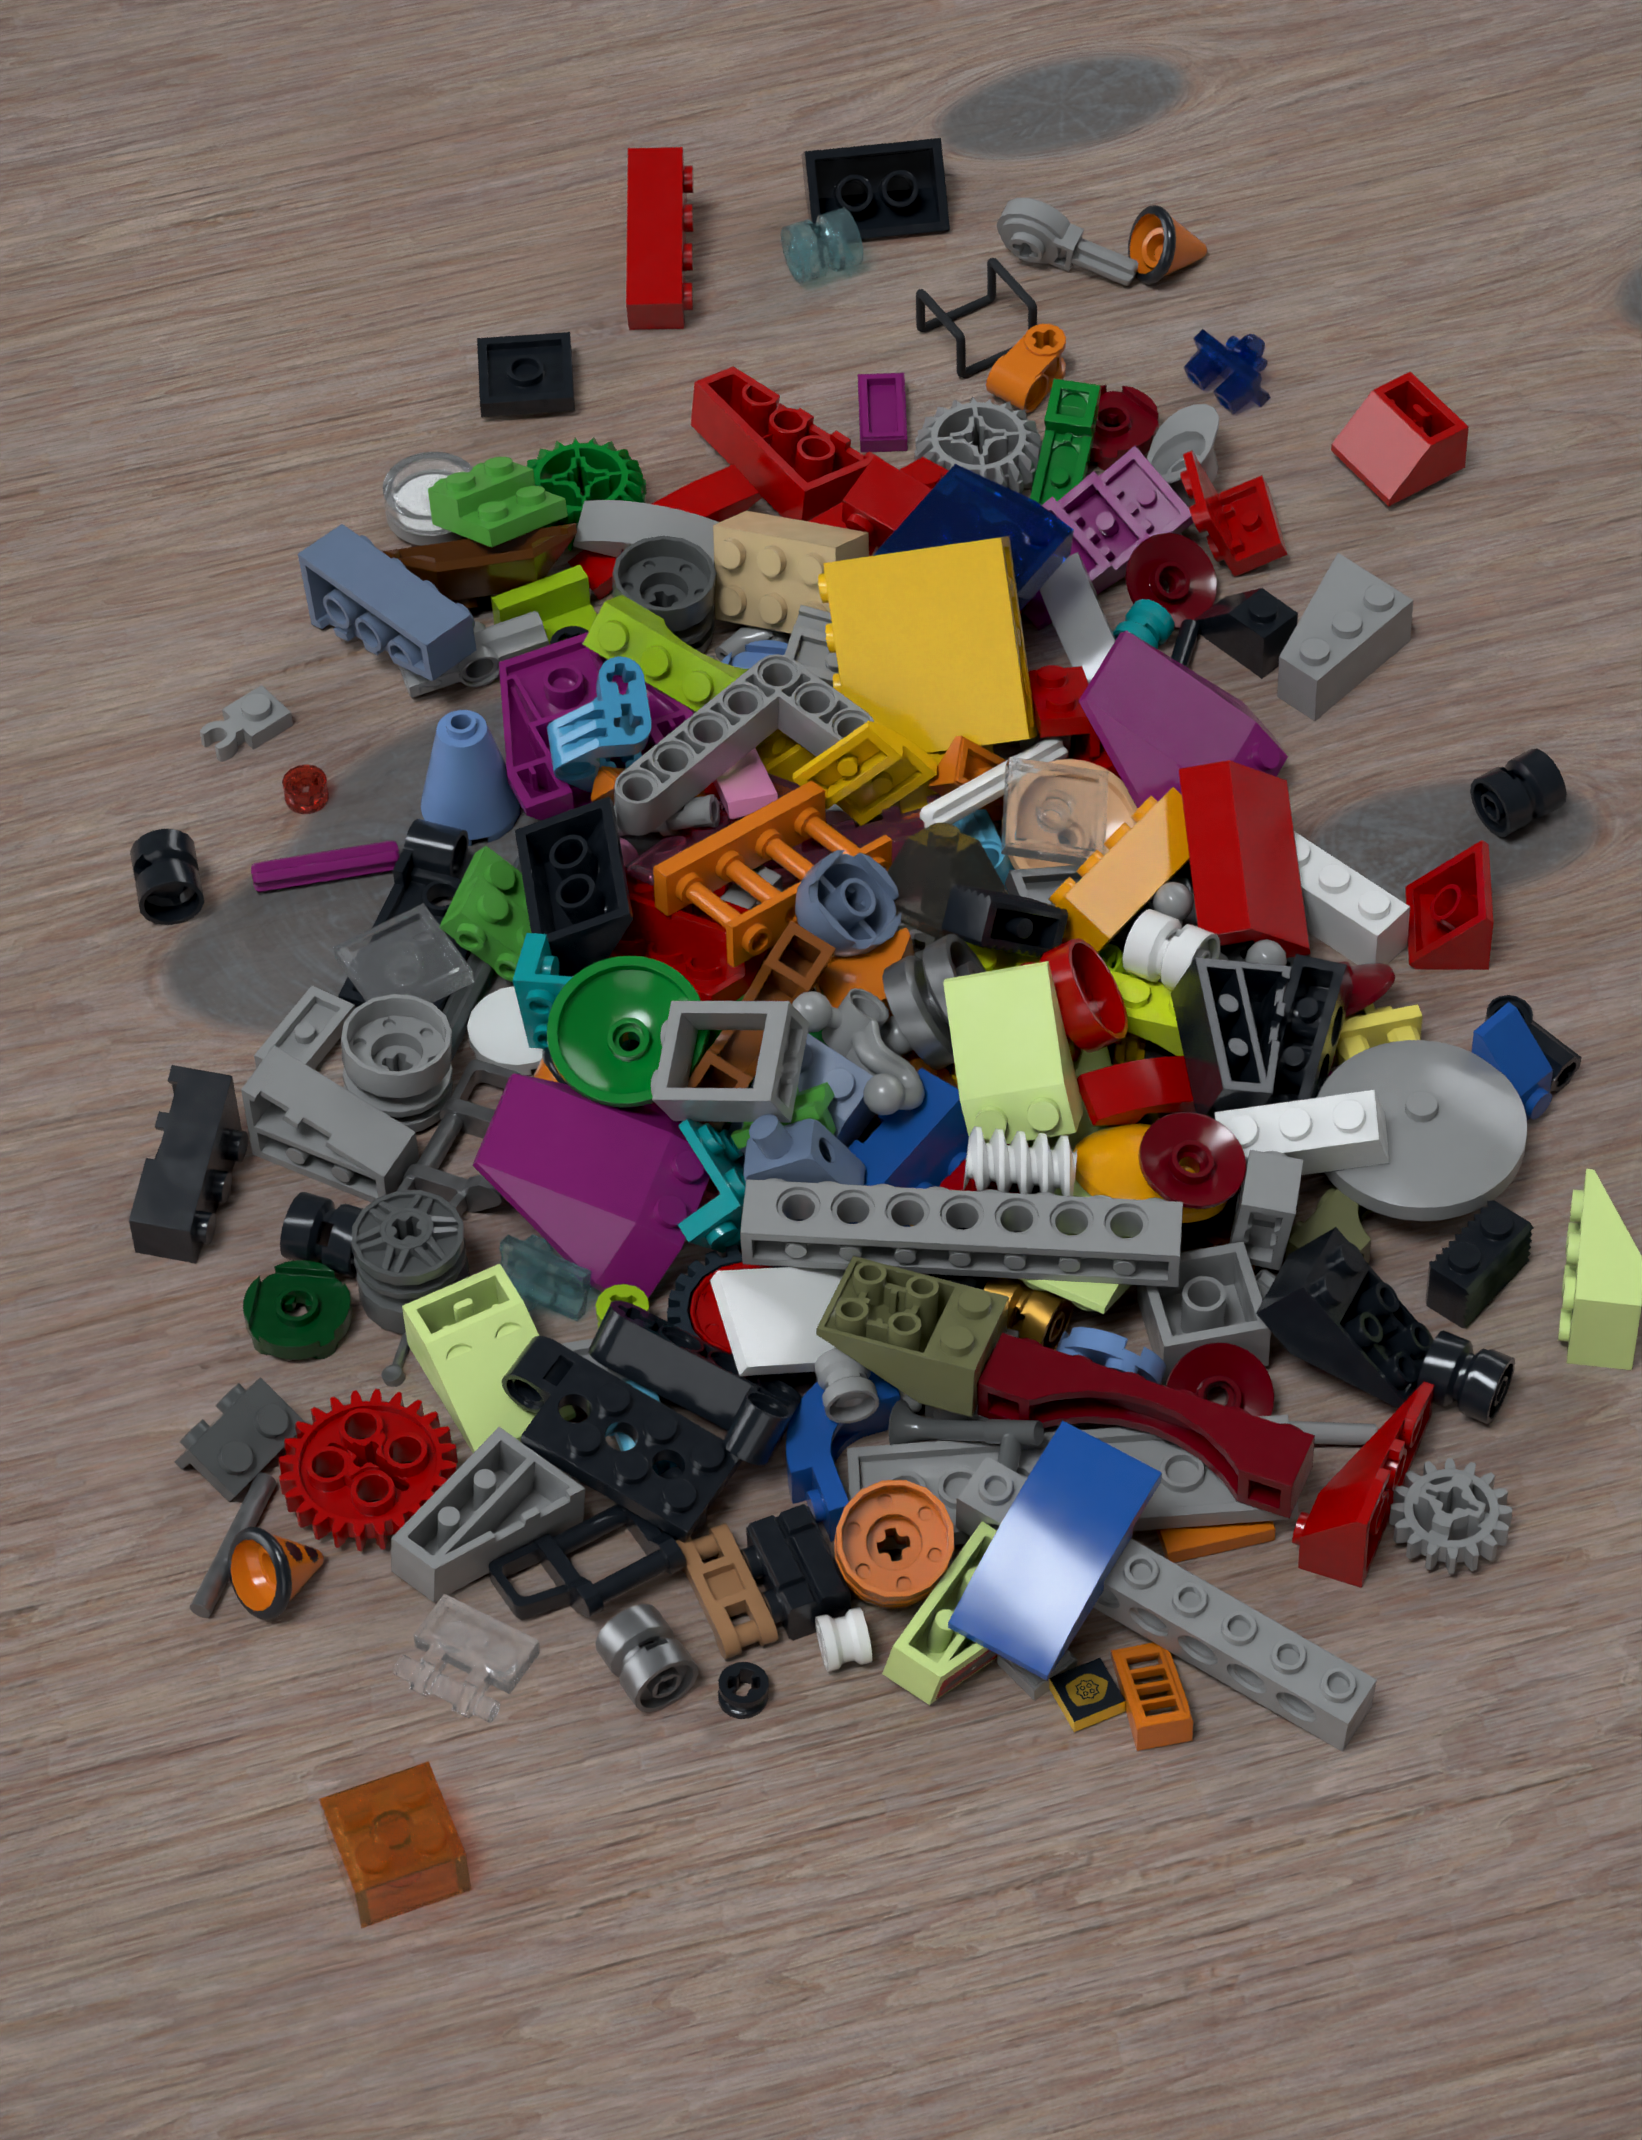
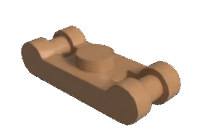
M726 1523L710 1528L709 1535L692 1540L689 1537L685 1543L676 1540L686 1559V1567L681 1570L683 1573L685 1572L724 1659L742 1654L741 1648L759 1642L761 1646L778 1641L774 1620ZM716 1555H717V1557H718V1559L712 1560V1561L707 1562V1563H703V1561H702V1560H704V1559H707V1558H710V1557H713V1556H716ZM746 1612L750 1621L733 1626L730 1617Z

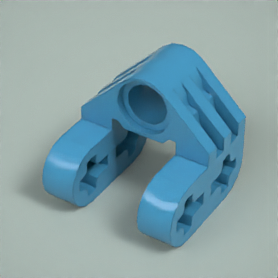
M618 656L604 662L599 670L596 684L597 697L594 701L555 719L547 726L554 776L586 792H592L599 767L608 766L616 768L615 763L610 762L611 757H620L621 761L626 763L625 769H627L642 756L641 751L649 740L651 716L644 674L641 667L628 657ZM614 675H621L623 682L628 683L625 695L620 694L617 683L612 682Z

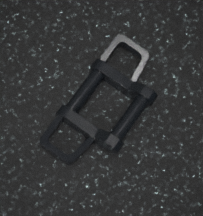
M672 1467L659 1476L666 1479H674L679 1477L682 1471L679 1467ZM614 1502L612 1507L554 1537L546 1534L531 1544L490 1562L489 1574L491 1583L517 1618H529L570 1604L573 1610L590 1618L603 1611L604 1603L662 1572L673 1574L686 1567V1559L681 1548L676 1543L677 1538L665 1531L661 1532L655 1525ZM707 1512L692 1533L706 1523ZM623 1525L627 1527L647 1555L594 1584L580 1576L566 1557L567 1554ZM540 1562L557 1587L526 1597L519 1595L506 1577Z

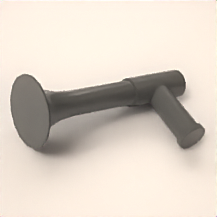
M903 1399L897 1401L893 1406L888 1427L890 1445L918 1443L928 1440L980 1441L988 1444H1000L997 1462L1016 1473L1022 1445H1041L1044 1438V1427L1040 1420L987 1419L983 1421L925 1418L914 1414L908 1403Z

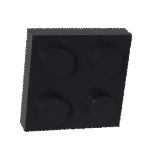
M570 332L477 338L481 417L575 411Z

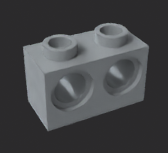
M1250 1150L1245 1176L1235 1205L1229 1244L1244 1241L1251 1265L1276 1270L1281 1268L1296 1214L1303 1159L1288 1157L1277 1151L1260 1152Z

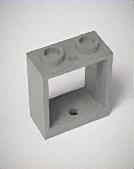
M671 1001L668 1020L663 1023L661 1028L662 1052L659 1067L654 1071L651 1079L652 1100L673 1121H685L689 1118L693 1121L754 1122L762 1115L773 1114L780 1122L791 1123L809 1022L789 1001ZM698 1030H764L753 1088H687Z

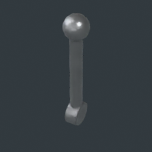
M406 1332L402 1335L392 1365L384 1368L381 1374L384 1383L390 1387L400 1386L405 1380L402 1366L409 1350Z

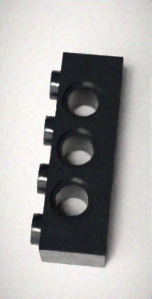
M1299 954L1295 955L1290 978L1283 997V1003L1286 1005L1284 1017L1279 1023L1277 1041L1280 1042L1273 1093L1264 1105L1317 1098L1329 1076L1354 988L1347 964Z

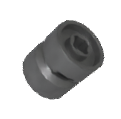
M640 1604L618 1613L606 1623L596 1639L597 1652L611 1672L620 1677V1685L641 1712H654L675 1703L689 1691L698 1676L697 1664L682 1643L674 1639L673 1630L653 1605Z

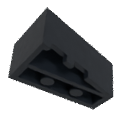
M1195 957L1172 991L1171 998L1196 1113L1215 1119V1112L1263 1106L1272 1095L1280 1042L1277 1041L1279 1023L1284 1017L1286 1005L1283 1003L1285 984L1290 978L1291 966Z
M172 1065L168 1082L172 1084L174 1097L169 1113L160 1111L158 1113L155 1128L156 1130L164 1131L155 1159L146 1158L129 1218V1225L135 1253L196 1264L203 1244L209 1245L214 1237L216 1229L215 1214L219 1203H226L230 1196L232 1170L235 1162H242L246 1155L248 1133L247 1131H242L232 1075Z

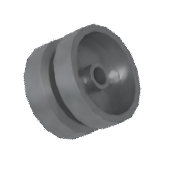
M948 934L925 946L923 961L916 956H907L886 967L882 976L885 995L901 1032L917 1055L934 1070L943 1069L954 1063L943 985L944 979L987 972L966 942L955 934Z

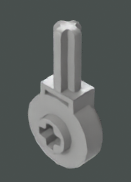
M1031 198L1012 199L1008 201L997 222V230L1005 246L1015 256L1024 261L1037 264H1051L1068 272L1072 265L1075 264L1123 285H1129L1136 275L1138 269V262L1136 260L1083 239V228L1071 224L1057 209L1042 201Z

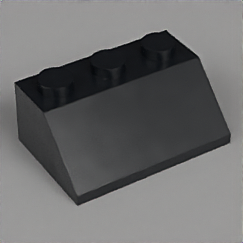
M941 138L804 151L801 154L806 204L813 244L950 230Z
M610 796L515 830L531 933L547 934L552 956H557L559 960V976H575L593 963L608 959L634 919L615 810Z

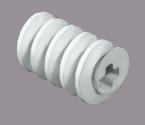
M974 1126L968 1139L963 1191L969 1180L974 1179L976 1189L980 1192L988 1190L991 1181H994L997 1184L998 1191L1003 1193H1009L1012 1185L1018 1184L1020 1194H1031L1034 1186H1039L1040 1192L1054 1193L1056 1188H1061L1063 1196H1073L1077 1148L1075 1152H1072L1068 1136L1060 1135L1054 1149L1050 1150L1047 1135L1044 1133L1038 1134L1031 1148L1028 1147L1025 1132L1017 1131L1011 1144L1007 1145L1002 1129H995L989 1143H985L982 1128Z

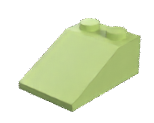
M1049 961L944 979L943 985L959 1098L968 1136H970L974 1126L982 1128L985 1143H989L995 1129L1003 1130L1007 1144H1011L1017 1131L1025 1132L1027 1141L1036 1140L1039 1133L1046 1134L1047 1138L1076 1133L1084 1108Z

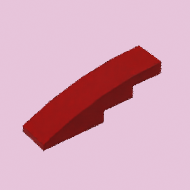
M733 464L695 480L652 504L686 511L722 522L745 512L759 501L762 496ZM584 549L568 561L571 567L581 565L588 576L590 590L599 600L613 590V570L617 557Z

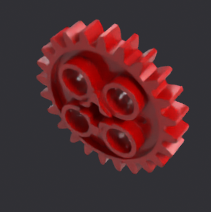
M380 1389L374 1390L370 1401H362L360 1394L355 1390L351 1394V1404L343 1405L335 1396L331 1397L332 1411L326 1414L322 1410L313 1407L311 1409L312 1425L300 1421L295 1423L297 1438H285L286 1455L279 1457L281 1471L279 1476L282 1495H285L288 1512H296L298 1525L301 1528L312 1524L315 1539L320 1540L332 1532L336 1548H340L347 1538L350 1537L355 1538L357 1551H362L367 1539L375 1538L377 1545L382 1550L386 1549L387 1536L396 1534L457 1471L456 1445L452 1444L449 1427H440L439 1415L436 1411L424 1415L421 1400L414 1401L406 1408L404 1407L401 1392H397L389 1402H383ZM406 1461H413V1462H410V1463L401 1464V1463L406 1462ZM329 1475H336L330 1478H324ZM379 1499H381L380 1501H377V1502H369V1501H371V1500H379Z

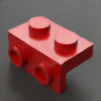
M1047 665L1038 670L1028 671L1035 723L1040 738L1081 734L1089 758L1100 757V739L1079 703V699L1089 685L1083 667L1063 668L1057 665Z

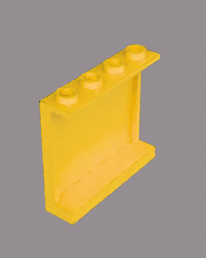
M1009 536L823 563L824 573L818 576V587L822 603H829L832 623L826 624L825 627L826 642L829 652L831 654L836 653L839 673L833 674V688L866 711L875 723H879L901 734L926 753L948 750L956 736H963L980 746L1026 740L1037 736Z

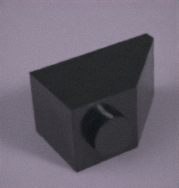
M1259 588L1225 596L1194 619V621L1200 625L1199 634L1263 679L1279 667V656L1297 626L1298 613L1265 589Z

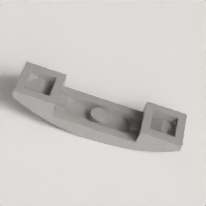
M619 500L584 501L573 547L618 557L622 549L625 550L627 546L644 538L671 536L684 538L700 546L712 558L714 565L713 525L719 522L686 511L648 503Z
M1077 552L1040 570L1038 587L1072 667L1082 666L1087 681L1090 683L1116 639L1097 599V593L1084 563Z

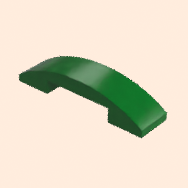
M1054 378L1044 419L1045 434L1028 507L1025 506L1022 521L1052 496L1056 501H1059L1086 478L1098 415L1101 385Z

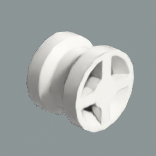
M860 1607L849 1609L843 1617L833 1619L826 1614L815 1618L818 1643L827 1672L839 1670L845 1662L855 1661L860 1665L872 1663L869 1632Z

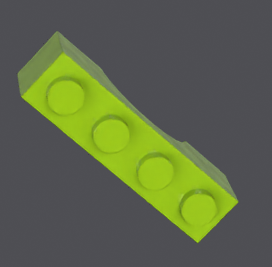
M619 595L604 602L582 644L608 660L618 656L634 660L641 667L645 682L695 712L748 670L722 663L692 648L668 629L663 618L624 595Z

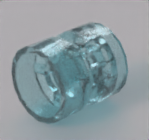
M845 208L819 215L816 224L807 219L782 227L781 229L783 254L792 276L799 284L826 276L829 267L834 272H839L860 265L863 262L861 237L853 217Z

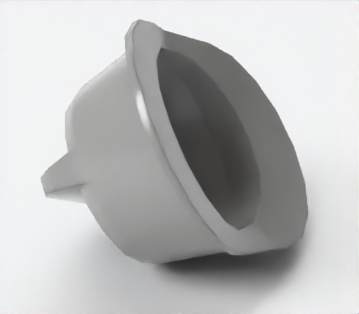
M1193 404L1180 409L1170 416L1159 427L1147 457L1151 465L1188 507L1195 504V499H1190L1181 480L1180 472L1187 470L1183 454L1193 450L1211 482L1215 480L1219 470L1213 445L1219 429L1220 417L1215 408L1207 404Z

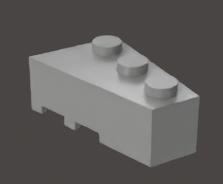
M1337 553L1279 656L1277 697L1313 721H1316L1410 641L1413 600L1340 553Z
M275 1045L272 1046L241 1089L252 1154L371 1203L379 1197L396 1192L409 1166L417 1164L419 1161L415 1131Z
M498 1427L391 1538V1571L431 1601L436 1602L488 1574L490 1562L527 1546L546 1534L554 1537L583 1522L585 1488L501 1427Z

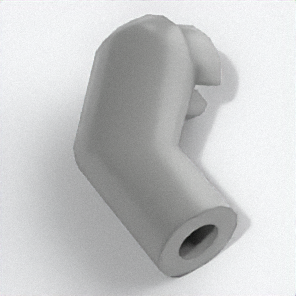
M744 626L715 649V653L721 662L731 652L732 658L739 653L745 652V645L760 640L788 643L790 637L785 632Z

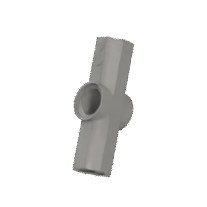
M533 611L485 627L480 622H475L473 630L477 650L434 681L399 666L409 696L413 698L460 681L469 687H479L491 683L500 674L499 662L549 645L539 613Z

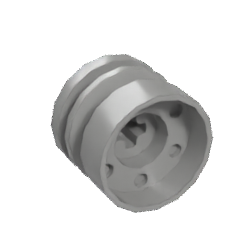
M385 995L372 998L356 1007L344 1021L341 1036L342 1062L344 1065L343 1088L415 1132L422 1131L441 1119L439 1116L440 1111L453 1093V1070L451 1065L452 1030L446 1015L433 1003L412 995Z

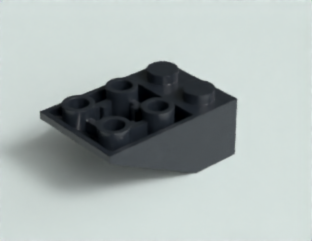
M1337 1227L1288 1255L1256 1312L1257 1316L1291 1354L1396 1408H1399L1416 1391L1423 1362L1434 1341L1427 1327L1414 1318L1398 1299L1394 1289L1382 1281L1364 1260L1360 1250L1353 1243H1350Z

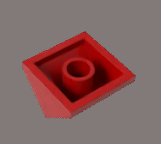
M1481 840L1405 886L1406 904L1410 906L1408 956L1409 965L1414 969L1489 970L1494 924L1489 844Z

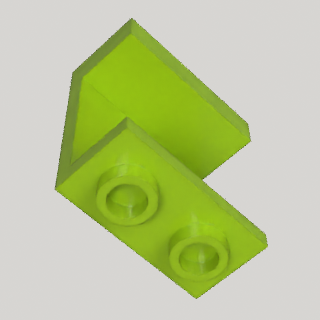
M581 565L491 597L494 624L536 611L542 620L549 645L552 635L557 630L568 626H578L590 631L597 617V613L590 604L588 576Z

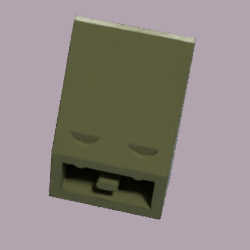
M852 1256L816 1329V1335L918 1403L972 1417L978 1405L977 1383L1001 1334H1007L1009 1297Z

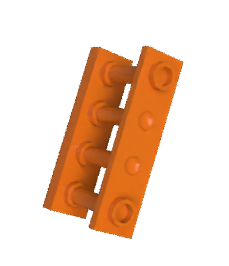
M810 781L654 866L655 907L666 916H670L690 904H694L726 928L727 963L735 968L774 946L790 921L798 924L795 914L797 888L801 882L781 892L754 872L753 869L773 859L802 881L805 874L814 864L792 848L813 838L832 853L836 850H845L842 854L855 856L858 853H863L870 856L885 868L892 879V839L887 835H883L862 848L855 845L826 823L825 790L814 781ZM733 881L761 902V904L740 914L714 894L713 891Z

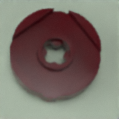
M1101 385L1098 415L1089 461L1096 462L1097 467L1105 471L1134 446L1143 455L1149 452L1153 438L1159 429L1157 406L1148 395L1128 386H1122V392H1107V385ZM1105 422L1111 425L1121 423L1120 426L1113 428L1103 425Z

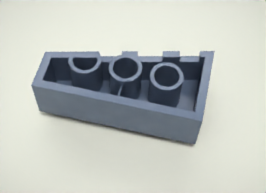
M341 524L298 553L312 625L323 629L330 624L336 627L334 628L336 636L346 641L358 637L362 639L367 651L379 655L385 650L389 653L393 663L431 681H434L477 650L473 630L475 622L470 611L460 603L455 604L442 595L430 581H423L408 571L399 559L390 558L377 549L366 536H359Z

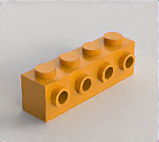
M1174 787L1159 801L1151 795L1130 817L1136 824L1130 828L1124 822L1103 844L1109 851L1103 855L1097 849L1076 871L1082 878L1076 883L1069 877L1051 895L1049 900L1056 907L1066 909L1069 915L1062 940L1063 943L1071 939L1081 938L1099 953L1154 897L1156 891L1162 885L1168 883L1190 860L1182 795Z

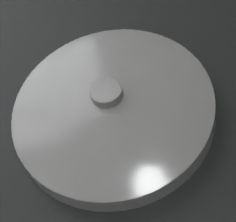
M1404 1040L1366 1049L1336 1068L1327 1078L1317 1096L1319 1098L1375 1090L1385 1112L1390 1163L1324 1173L1333 1185L1352 1201L1382 1215L1403 1220L1436 1221L1473 1212L1485 1206L1487 1201L1494 1200L1504 1192L1517 1175L1523 1162L1527 1139V1117L1519 1094L1512 1083L1499 1070L1476 1054L1457 1046L1435 1041Z

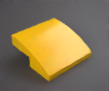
M867 721L794 772L793 781L800 787L810 781H814L825 790L826 809L836 804L858 824L863 826L937 775V761L901 734L879 723Z

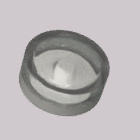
M445 452L418 453L395 464L387 473L383 482L386 519L390 529L401 539L421 546L457 541L463 538L461 535L432 524L428 488L433 487L436 481L441 478H446L450 474L457 472H470L473 467L464 459Z

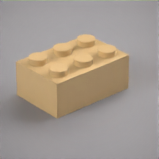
M751 511L742 512L713 525L714 568L716 571L715 619L791 634L801 605L830 612L829 603H822L818 587V576L824 573L823 563L868 557L869 532Z

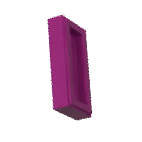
M904 373L858 374L860 453L869 451H908Z

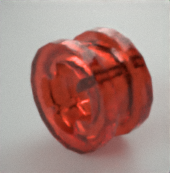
M298 765L291 768L284 775L282 783L285 803L290 810L299 814H312L327 805L329 792L326 774L322 769L314 765ZM309 786L308 792H302L303 787Z

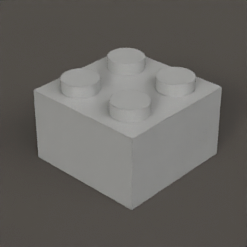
M1244 1241L1182 1252L1179 1287L1137 1285V1302L1152 1351L1166 1364V1371L1162 1380L1163 1385H1166L1172 1368L1181 1357L1199 1346L1210 1343H1229L1240 1346L1255 1355L1264 1366L1269 1365L1271 1330L1256 1314L1263 1300Z

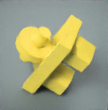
M1372 1003L1366 1008L1345 1017L1332 1066L1341 1065L1354 1055L1381 1044L1404 1040H1420L1422 1013L1418 1004L1392 1009L1391 1006L1375 1009Z

